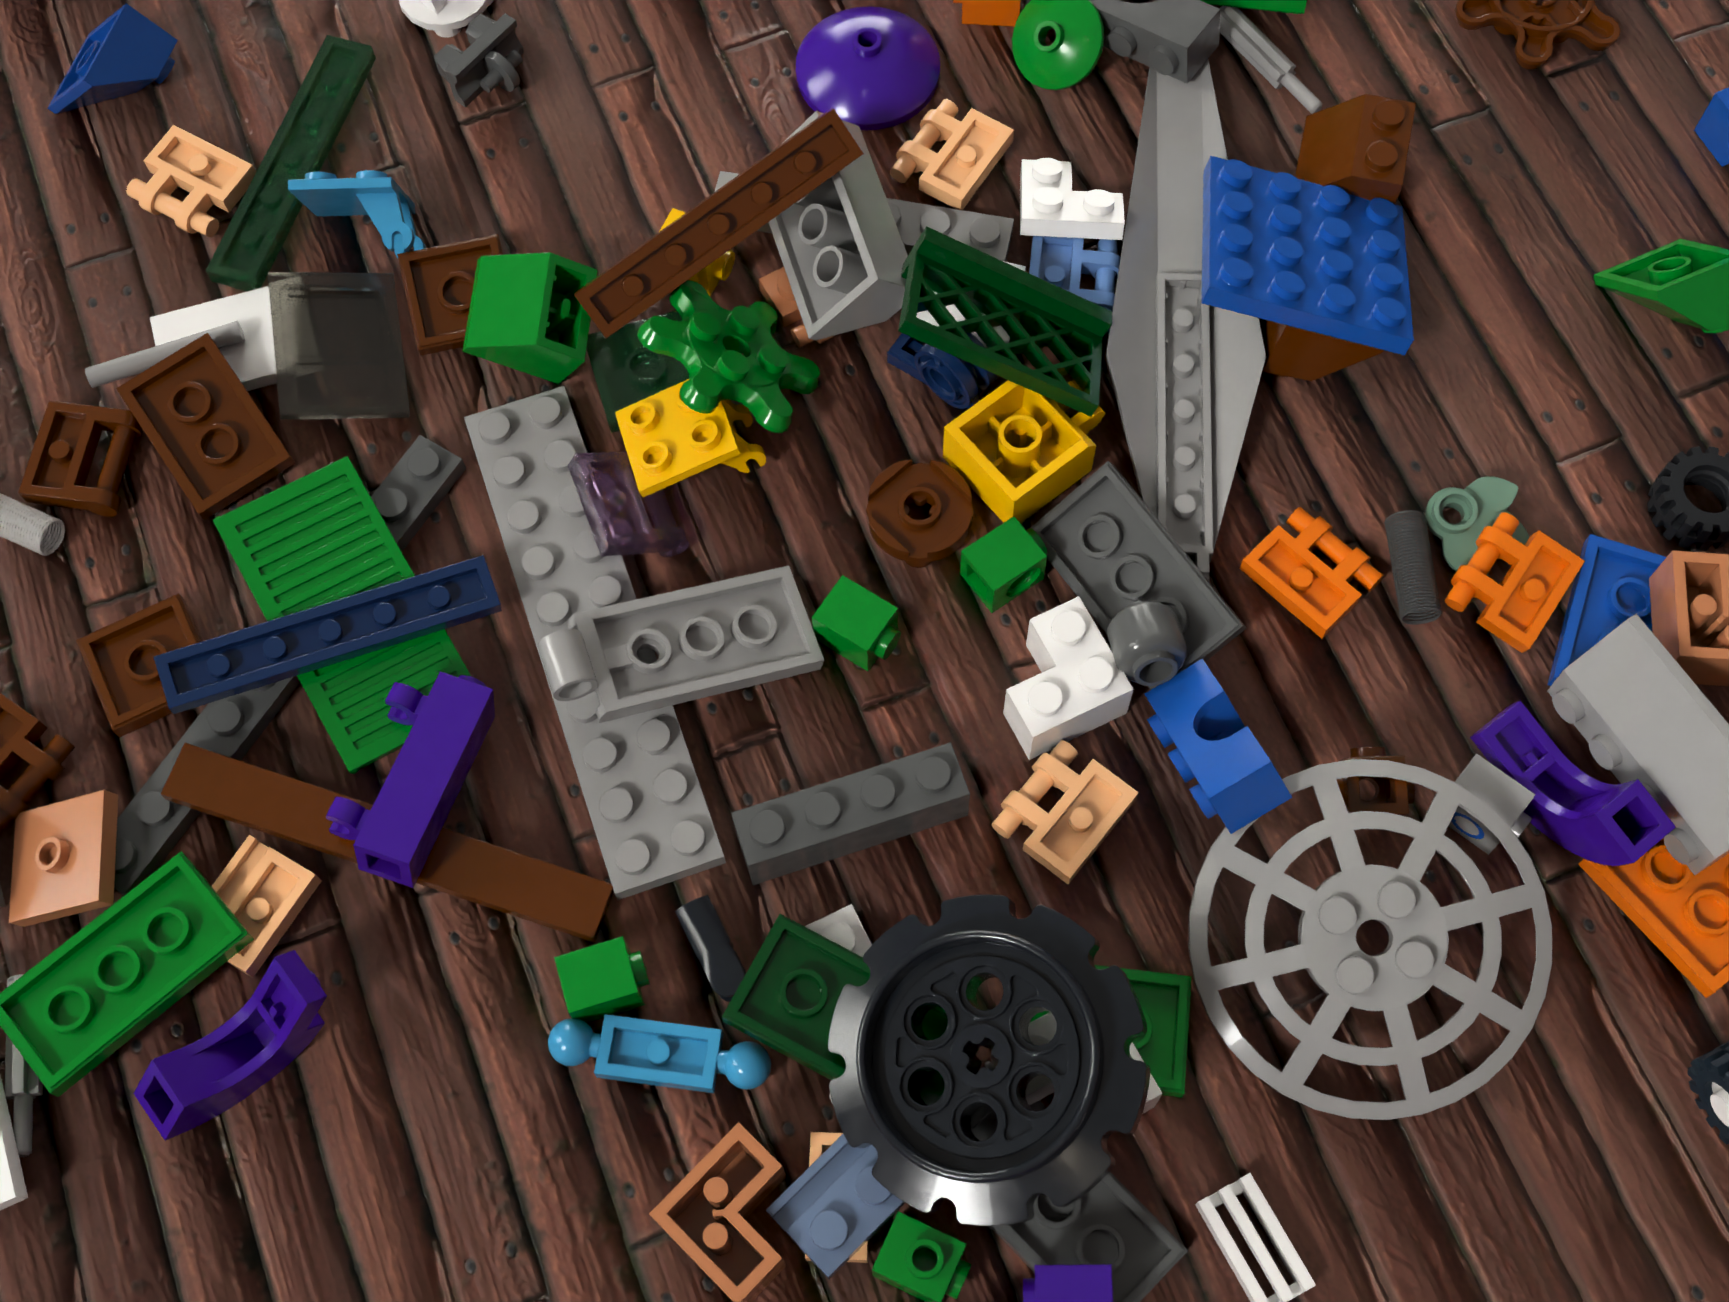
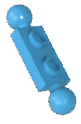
M605 1014L601 1034L594 1033L592 1028L583 1020L568 1018L557 1023L552 1028L548 1037L549 1052L558 1063L565 1066H577L586 1062L590 1057H595L597 1059L594 1074L597 1078L714 1093L717 1074L726 1075L729 1082L737 1088L750 1090L761 1086L767 1080L771 1071V1059L768 1052L756 1042L743 1041L731 1047L729 1051L721 1050L724 1036L722 1029Z

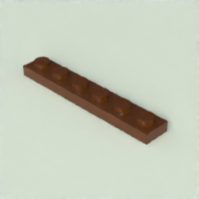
M831 108L574 293V296L604 337L608 338L864 153L834 108Z

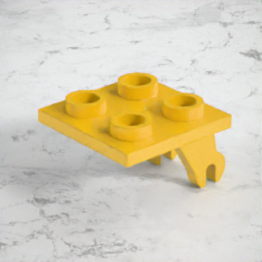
M687 379L616 411L615 415L641 496L644 498L720 463L736 468L743 473L750 472L747 463L749 459H755L760 467L764 466L766 455L762 446L748 444L736 433L737 431L733 423L735 420H742L746 427H750L753 422L750 410L744 405H735L731 400L726 399L720 401L712 413L696 412L690 409L680 397V389L683 383L689 380Z

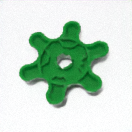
M687 280L674 289L669 295V301L682 317V321H675L662 316H653L639 327L637 336L642 345L648 350L657 354L671 356L680 361L687 369L689 380L683 383L680 389V397L690 409L706 414L712 413L722 400L737 401L752 412L756 421L763 428L774 433L787 431L792 422L793 409L780 389H790L801 394H811L818 387L820 370L810 359L788 353L774 340L772 335L776 331L778 320L775 309L762 301H756L748 307L736 306L732 311L724 309L712 300L702 285L691 280Z

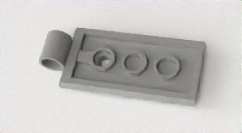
M789 565L573 613L568 619L569 629L553 632L542 638L538 643L539 653L554 699L558 701L575 700L596 690L600 706L597 707L596 711L599 723L821 670L824 662V657ZM642 649H651L656 652L658 659L654 663H643L639 660L637 653Z

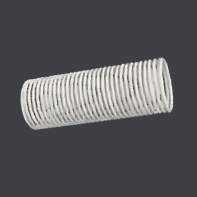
M0 493V537L44 556L50 555L58 549L65 533L62 520Z

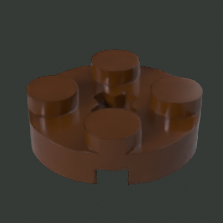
M912 459L894 463L883 470L870 487L866 508L870 534L883 551L896 559L904 560L911 567H926L932 561L946 558L954 553L969 535L973 522L970 487L959 472L940 461L930 460V464H912ZM913 502L918 506L929 503L932 506L929 510L930 517L924 520H915L909 517L910 509L908 505Z

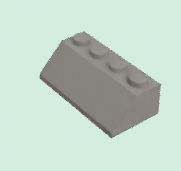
M816 110L786 140L791 138L793 135H795L797 132L802 130L804 127L809 125L811 122L816 120L824 113ZM844 120L842 122L864 154L768 222L808 338L816 341L887 321L902 308L906 279L901 277L903 263L908 255L860 127Z
M1636 613L1566 667L1547 692L1552 697L1554 708L1560 717L1566 722L1574 724L1589 743V750L1601 767L1610 770L1621 784L1639 779L1676 826L1675 829L1664 837V844L1668 852L1675 860L1687 865L1691 872L1697 875L1729 854V724Z

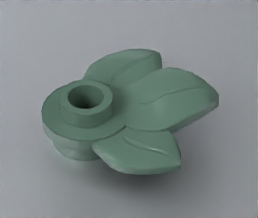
M1486 476L1476 479L1465 489L1449 487L1436 492L1431 497L1425 508L1426 524L1435 536L1442 539L1443 556L1452 569L1457 571L1460 565H1467L1478 549L1476 540L1484 527L1492 526L1501 512L1511 514L1507 509L1517 495L1519 488L1516 484L1499 477ZM1447 508L1456 509L1461 515V522L1456 524L1447 522L1443 517V510ZM1520 523L1512 537L1525 545L1529 535Z

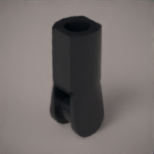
M705 895L681 906L675 913L698 960L701 962L711 987L722 1000L730 1003L746 975V971L733 949L734 945L712 900L708 895Z

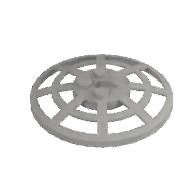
M1351 759L1320 764L1283 778L1282 780L1291 795L1313 786L1324 820L1314 823L1292 836L1273 854L1268 863L1235 847L1244 832L1256 820L1230 834L1225 826L1210 847L1196 878L1189 909L1188 950L1194 983L1208 1018L1225 1045L1250 1072L1282 1095L1318 1111L1351 1119L1391 1120L1423 1115L1459 1101L1486 1084L1513 1058L1531 1032L1546 997L1552 967V923L1545 890L1530 856L1512 829L1484 801L1456 782L1424 768L1390 760ZM1354 776L1389 777L1422 785L1435 791L1436 794L1422 822L1388 812L1359 811L1348 813L1336 779ZM1458 805L1474 814L1499 839L1516 864L1524 885L1491 893L1487 881L1473 860L1454 841L1444 835ZM1354 830H1387L1407 835L1413 838L1398 869L1383 865H1365ZM1331 838L1341 871L1324 880L1315 890L1284 873L1288 866L1305 850L1323 839ZM1435 852L1441 854L1459 872L1469 887L1473 899L1440 907L1433 894L1420 882ZM1222 868H1225L1255 884L1250 895L1245 918V950L1247 958L1211 967L1208 950V915L1215 884ZM1273 894L1302 910L1298 926V945L1265 953L1264 921L1268 902ZM1532 908L1536 927V961L1530 991L1523 1008L1520 1009L1492 992L1497 980L1502 956V930L1499 917ZM1371 919L1382 923L1389 935V942L1385 950L1374 956L1364 953L1356 941V933L1360 925ZM1481 922L1483 954L1479 974L1476 981H1473L1445 964L1449 943L1448 931ZM1306 968L1313 981L1327 994L1310 1025L1302 1020L1287 1004L1275 985L1274 976ZM1250 982L1255 983L1259 995L1271 1014L1290 1034L1300 1040L1282 1071L1267 1062L1242 1036L1225 1009L1218 990ZM1432 985L1463 1003L1460 1009L1443 1026L1423 1038L1416 1039L1407 1005L1424 995ZM1350 1007L1366 1011H1383L1392 1046L1384 1048L1360 1047L1340 1042L1332 1037ZM1479 1013L1510 1031L1499 1048L1477 1069L1448 1087L1432 1093L1429 1092L1421 1058L1434 1054L1455 1041L1475 1021ZM1322 1054L1336 1060L1357 1065L1389 1066L1397 1064L1405 1100L1392 1102L1352 1101L1318 1092L1303 1084Z

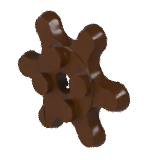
M1458 0L1455 8L1457 22L1464 29L1477 30L1486 26H1494L1501 34L1514 35L1517 40L1515 46L1516 61L1521 67L1528 70L1537 69L1550 59L1553 52L1552 43H1562L1571 38L1581 42L1593 51H1603L1614 44L1620 35L1618 22L1599 11L1595 5V0L1543 1L1541 5H1537L1538 0Z

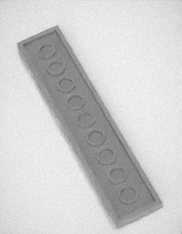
M561 386L464 417L538 653V643L542 638L553 632L569 629L568 619L573 613L636 600L637 598L565 387ZM642 649L637 653L639 660L643 663L650 664L657 660L655 651L651 649ZM540 656V660H541V663H542V666H543V669H544V672H545V668H544V665H543V662H542V659H541V656ZM546 675V679H547V682H548V685H549V688H550V691H551V687H550V684H549V681H548V678H547V675ZM596 690L584 697L570 701H558L554 699L552 694L617 900L726 863L673 705L599 723L596 711L597 707L600 706Z

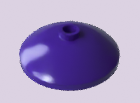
M856 7L828 16L809 31L803 39L796 56V79L801 95L814 111L817 110L825 113L829 109L834 108L841 120L859 126L860 130H879L896 126L911 119L930 102L940 79V56L931 35L913 18L888 8Z

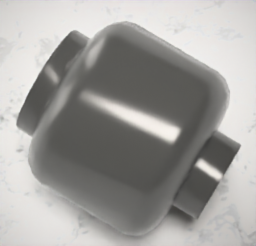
M1148 601L1132 602L1112 618L1107 628L1108 642L1117 668L1125 673L1128 680L1138 684L1156 686L1171 680L1182 667L1187 657V646L1178 617L1167 605Z

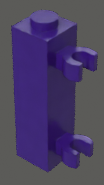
M440 671L428 696L423 695L409 685L394 682L385 700V704L392 706L387 716L394 722L413 726L371 810L365 809L350 799L336 796L326 815L327 820L333 821L329 828L330 833L344 839L355 840L353 846L359 870L414 888L495 718L493 689L488 688L483 682L471 676L460 675L456 677Z

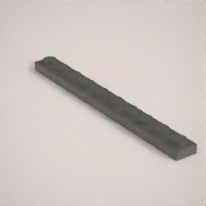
M421 435L418 436L371 496L401 552L466 470L462 458ZM297 676L207 704L118 817L114 890L124 896L153 874L201 813V811L165 800L161 795L184 743L241 761L300 685Z

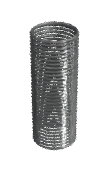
M1404 510L1391 514L1384 521L1397 604L1402 622L1412 625L1425 624L1438 619L1442 614L1426 518L1424 513L1420 511Z

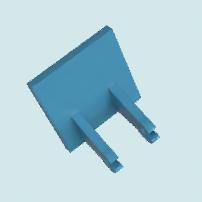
M364 170L357 172L356 178H337L335 174L328 172H309L305 174V179L288 180V190L317 217L369 215L382 236L384 245L390 251H394L397 258V254L406 253L412 246H414V251L426 249L424 242L416 236L412 214H415V203L394 179L388 177L386 173Z

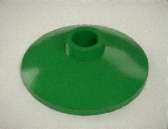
M1031 0L1021 11L1013 31L1012 50L1017 67L1028 81L1044 89L1063 90L1075 86L1092 72L1101 56L1104 44V27L1100 13L1090 0ZM1054 28L1056 39L1053 44L1047 46L1045 43L1046 35L1050 29Z

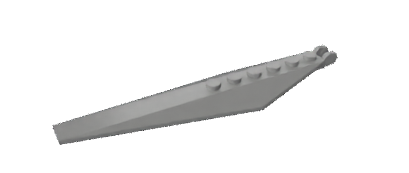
M1209 59L1206 60L1188 83H1184L1169 75H1162L1149 67L1112 311V325L1109 331L1106 359L1140 497L1208 581L1210 579L1209 563L1213 556L1266 359L1259 318L1201 303L1203 171L1210 156L1228 160Z

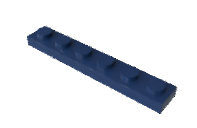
M482 555L153 657L168 707L173 714L501 612L502 609L485 557Z

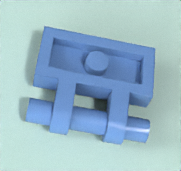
M1033 236L1029 274L1113 311L1115 283L1118 278L1121 258L1118 255L1117 240L1100 239L1098 251L1083 250L1084 238ZM1081 274L1092 275L1095 278L1094 290L1080 289ZM1110 328L1105 333V335L1109 334Z

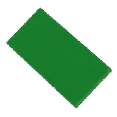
M181 851L0 993V1026L49 1093L59 1097L247 946L254 938L191 860Z

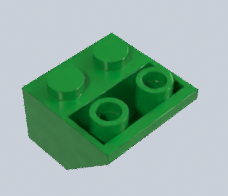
M551 252L481 256L477 261L462 352L556 384L561 383L585 362L591 318L574 296V293L595 279L598 270Z

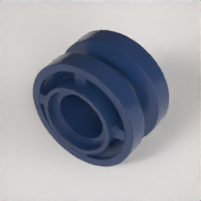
M967 334L973 343L986 348L973 334ZM925 344L914 356L916 368L928 387L943 401L959 409L967 408L978 397V390L987 389L998 377L994 373L928 344Z

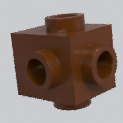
M1360 747L1350 749V758L1340 760H1390L1405 764V755L1386 756L1385 747ZM1365 776L1336 779L1348 813L1373 811L1403 816L1409 814V804L1414 803L1415 785L1411 782L1389 777ZM1360 780H1368L1375 787V795L1370 801L1360 798Z

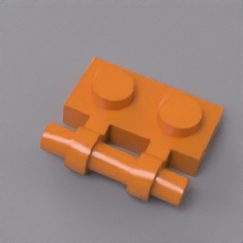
M1298 507L1290 515L1286 523L1297 531L1299 535L1294 538L1278 525L1242 560L1239 569L1323 639L1358 604L1362 596L1348 582L1354 579L1370 592L1378 585L1384 575L1368 563L1371 558L1359 547H1356L1354 550L1334 535L1331 532L1333 526L1323 517L1319 516L1315 519L1302 507ZM1317 548L1337 566L1332 570L1311 551Z
M1501 512L1494 524L1484 527L1477 538L1476 545L1478 549L1469 563L1459 566L1451 579L1453 588L1444 601L1453 610L1464 612L1472 598L1479 599L1486 606L1476 623L1523 653L1532 647L1585 561L1540 530L1532 534L1525 545L1512 537L1520 524L1518 519L1509 513ZM1497 559H1502L1511 565L1500 584L1487 576Z

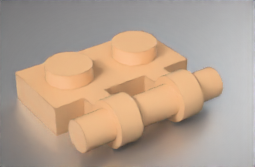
M944 99L936 109H931L926 113L920 122L921 129L914 139L905 141L896 154L897 161L890 169V175L896 181L905 183L912 173L921 171L923 173L919 177L920 191L955 209L963 210L1012 144L1014 129L973 108L970 109L962 121L954 118L959 111L957 105L951 100ZM936 141H946L938 153L930 150Z
M173 125L143 160L150 173L154 174L147 183L138 178L132 179L127 186L126 192L129 197L139 201L142 209L153 215L164 214L174 219L175 225L188 233L194 234L199 232L207 237H213L218 231L219 221L208 215L207 211L212 205H215L230 212L258 178V175L252 164ZM177 186L189 192V195L183 202L171 196Z
M1061 740L1050 754L1043 753L1032 766L1034 773L1019 791L1012 790L1001 803L1003 811L993 821L991 826L998 834L1007 839L1010 838L1020 824L1028 826L1033 830V833L1024 842L1023 851L1066 884H1069L1137 800L1139 792L1094 759L1078 775L1068 767L1078 755V752L1070 743ZM1051 787L1058 788L1064 792V795L1051 811L1047 813L1037 804Z

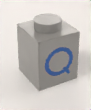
M1476 753L1455 782L1484 801L1512 829L1518 838L1532 820L1523 811L1535 794ZM1458 805L1449 827L1489 855L1500 843L1499 839L1474 814Z

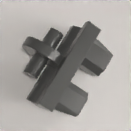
M480 13L468 24L466 35L471 45L464 52L453 44H446L435 54L434 60L439 74L450 83L455 101L464 107H467L483 90L490 93L499 85L504 90L512 92L520 84V78L515 68L523 62L521 55L524 53V49L515 34L517 22L505 13L495 21Z

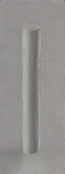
M238 321L231 322L85 368V374L91 387L95 388L142 373L206 333L211 336L218 348L245 341L244 334Z

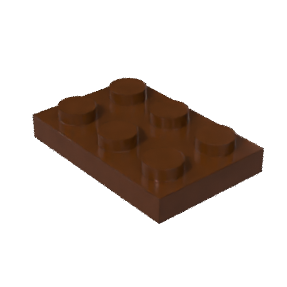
M208 333L116 388L176 481L204 520L295 464V461Z

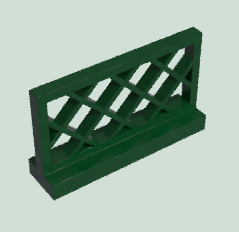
M926 226L903 263L901 277L906 279L898 331L1088 416H1092L1099 406L1102 340L1112 325V311ZM954 304L966 320L957 322L945 306ZM928 310L939 326L937 327L917 318V313ZM1002 326L1013 342L1005 343L993 327ZM976 332L988 348L973 343L967 334ZM1048 347L1060 363L1053 365L1040 348ZM1023 353L1035 370L1022 365L1015 355ZM1070 374L1083 391L1071 387L1062 376Z

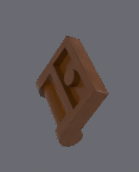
M49 401L18 494L26 503L89 510L106 517L116 516L121 503V497L117 494L134 440L142 436V427L129 410ZM102 430L113 431L96 488L85 487Z

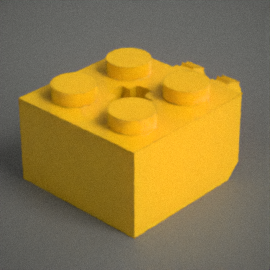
M1008 380L944 426L943 458L952 468L960 473L973 491L1003 523L1015 516L1021 524L1092 471L1096 444L1086 434L1101 422L1106 413L1098 406L1092 416L1079 412L1072 418H1069L1065 413L1069 408L1068 406ZM1074 380L1068 382L1071 387L1083 391Z

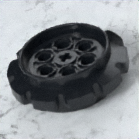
M970 895L943 901L941 904V917L936 924L928 926L923 919L916 915H909L887 930L865 952L863 961L870 969L869 980L862 986L846 984L841 991L833 1013L828 1037V1050L831 1053L841 1055L845 1060L846 1067L840 1077L830 1081L829 1089L836 1117L849 1145L855 1148H866L873 1145L876 1148L878 1159L872 1168V1175L897 1198L926 1213L939 1210L942 1202L948 1198L955 1204L957 1220L962 1224L981 1226L1017 1224L1033 1219V1205L1039 1195L1045 1194L1057 1207L1068 1206L1093 1189L1115 1166V1158L1107 1149V1140L1114 1132L1133 1134L1136 1131L1147 1099L1150 1067L1142 1061L1134 1060L1129 1051L1132 1041L1146 1034L1147 1026L1139 999L1125 972L1115 965L1106 969H1096L1094 956L1100 948V943L1083 927L1044 905H1037L1027 918L1017 919L1015 903L1008 897L1003 895ZM989 978H999L1003 986L1002 1000L995 1008L983 1011L977 1003L976 994L978 987ZM942 1007L948 1017L947 1028L941 1037L929 1040L923 1032V1019L931 1009ZM1049 1011L1056 1019V1033L1047 1044L1034 1045L1028 1034L1029 1023L1037 1013ZM980 1046L989 1049L993 1047L992 1055L999 1060L994 1070L985 1067L981 1068L982 1061L975 1056ZM937 1070L944 1080V1093L935 1104L927 1105L920 1096V1081L929 1071ZM1039 1075H1046L1054 1086V1097L1052 1103L1046 1109L1034 1111L1026 1100V1088L1033 1078ZM982 1105H989L997 1115L998 1124L992 1137L985 1141H980L974 1136L970 1121L972 1114L977 1108Z

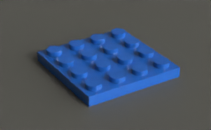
M1210 156L1203 171L1201 303L1405 356L1414 341L1403 207L1394 205L1389 200L1383 198H1373L1370 201L1350 195L1338 186H1322L1297 179L1289 173H1275L1252 167L1240 160H1226Z

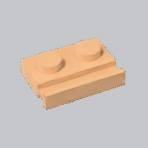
M251 835L243 842L216 879L212 888L254 938L253 941L227 961L253 978L322 880L313 872L273 848L267 847Z

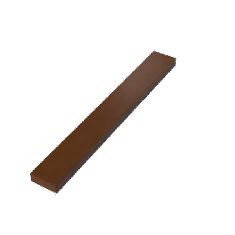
M184 743L161 792L165 800L357 863L353 846L355 840L344 839L330 833L329 828L333 821L327 820L326 815L336 796L350 799L367 810H371L373 806L372 804L188 743ZM445 828L441 829L416 882L417 884L594 943L614 893L611 883Z

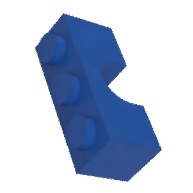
M1203 658L1176 674L1171 680L1145 693L1146 698L1156 712L1147 721L1164 748L1175 743L1177 748L1167 754L1185 783L1194 778L1199 782L1189 790L1207 819L1218 814L1230 834L1292 798L1273 763L1249 727H1245L1225 691Z

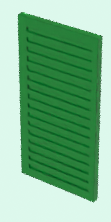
M348 456L213 519L218 532L267 621L415 576ZM443 629L297 675L346 768L350 774H355L369 764L402 748L413 726L394 722L387 716L392 706L385 704V700L394 682L409 685L423 695L428 696L440 671L456 677L471 675L446 630Z

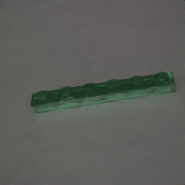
M331 35L326 36L206 269L212 282L244 291H251L262 287L303 205L288 190V180L305 179L306 173L320 172L376 60L372 46Z

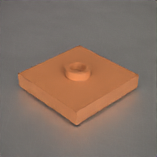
M101 790L19 813L15 819L9 909L10 924L26 927L113 905L118 794Z

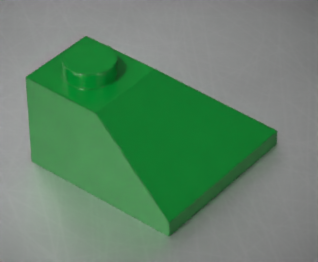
M1679 239L1594 274L1595 285L1676 322L1700 328L1704 333H1720L1729 330V249Z

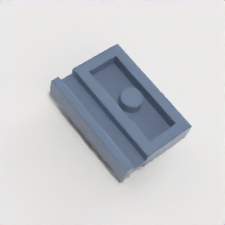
M844 1134L766 1209L769 1216L777 1222L828 1279L905 1204L904 1201L893 1195L873 1177L872 1168L878 1159L876 1148L873 1145L866 1148L851 1147Z

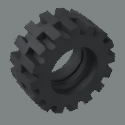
M1700 446L1692 447L1686 454L1683 451L1676 454L1662 469L1650 488L1648 496H1651V499L1648 501L1647 506L1648 512H1656L1652 518L1653 524L1656 528L1662 525L1666 528L1662 535L1669 541L1675 536L1680 539L1678 546L1688 549L1694 543L1696 544L1697 551H1707L1711 545L1718 549L1725 546L1729 541V452L1723 457L1718 455L1719 448L1709 446L1704 453H1702ZM1684 486H1703L1712 491L1720 501L1722 512H1705L1695 507L1686 497L1683 489Z

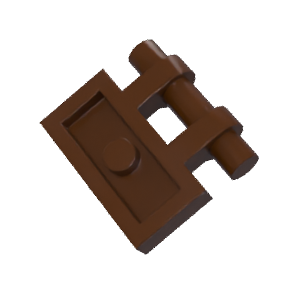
M1 693L0 782L20 759H23L30 765L8 791L0 786V834L14 818H17L20 812L30 809L26 804L48 778L54 781L65 769L61 763L75 748L74 745L59 734H56L43 750L36 747L34 743L47 730V727Z

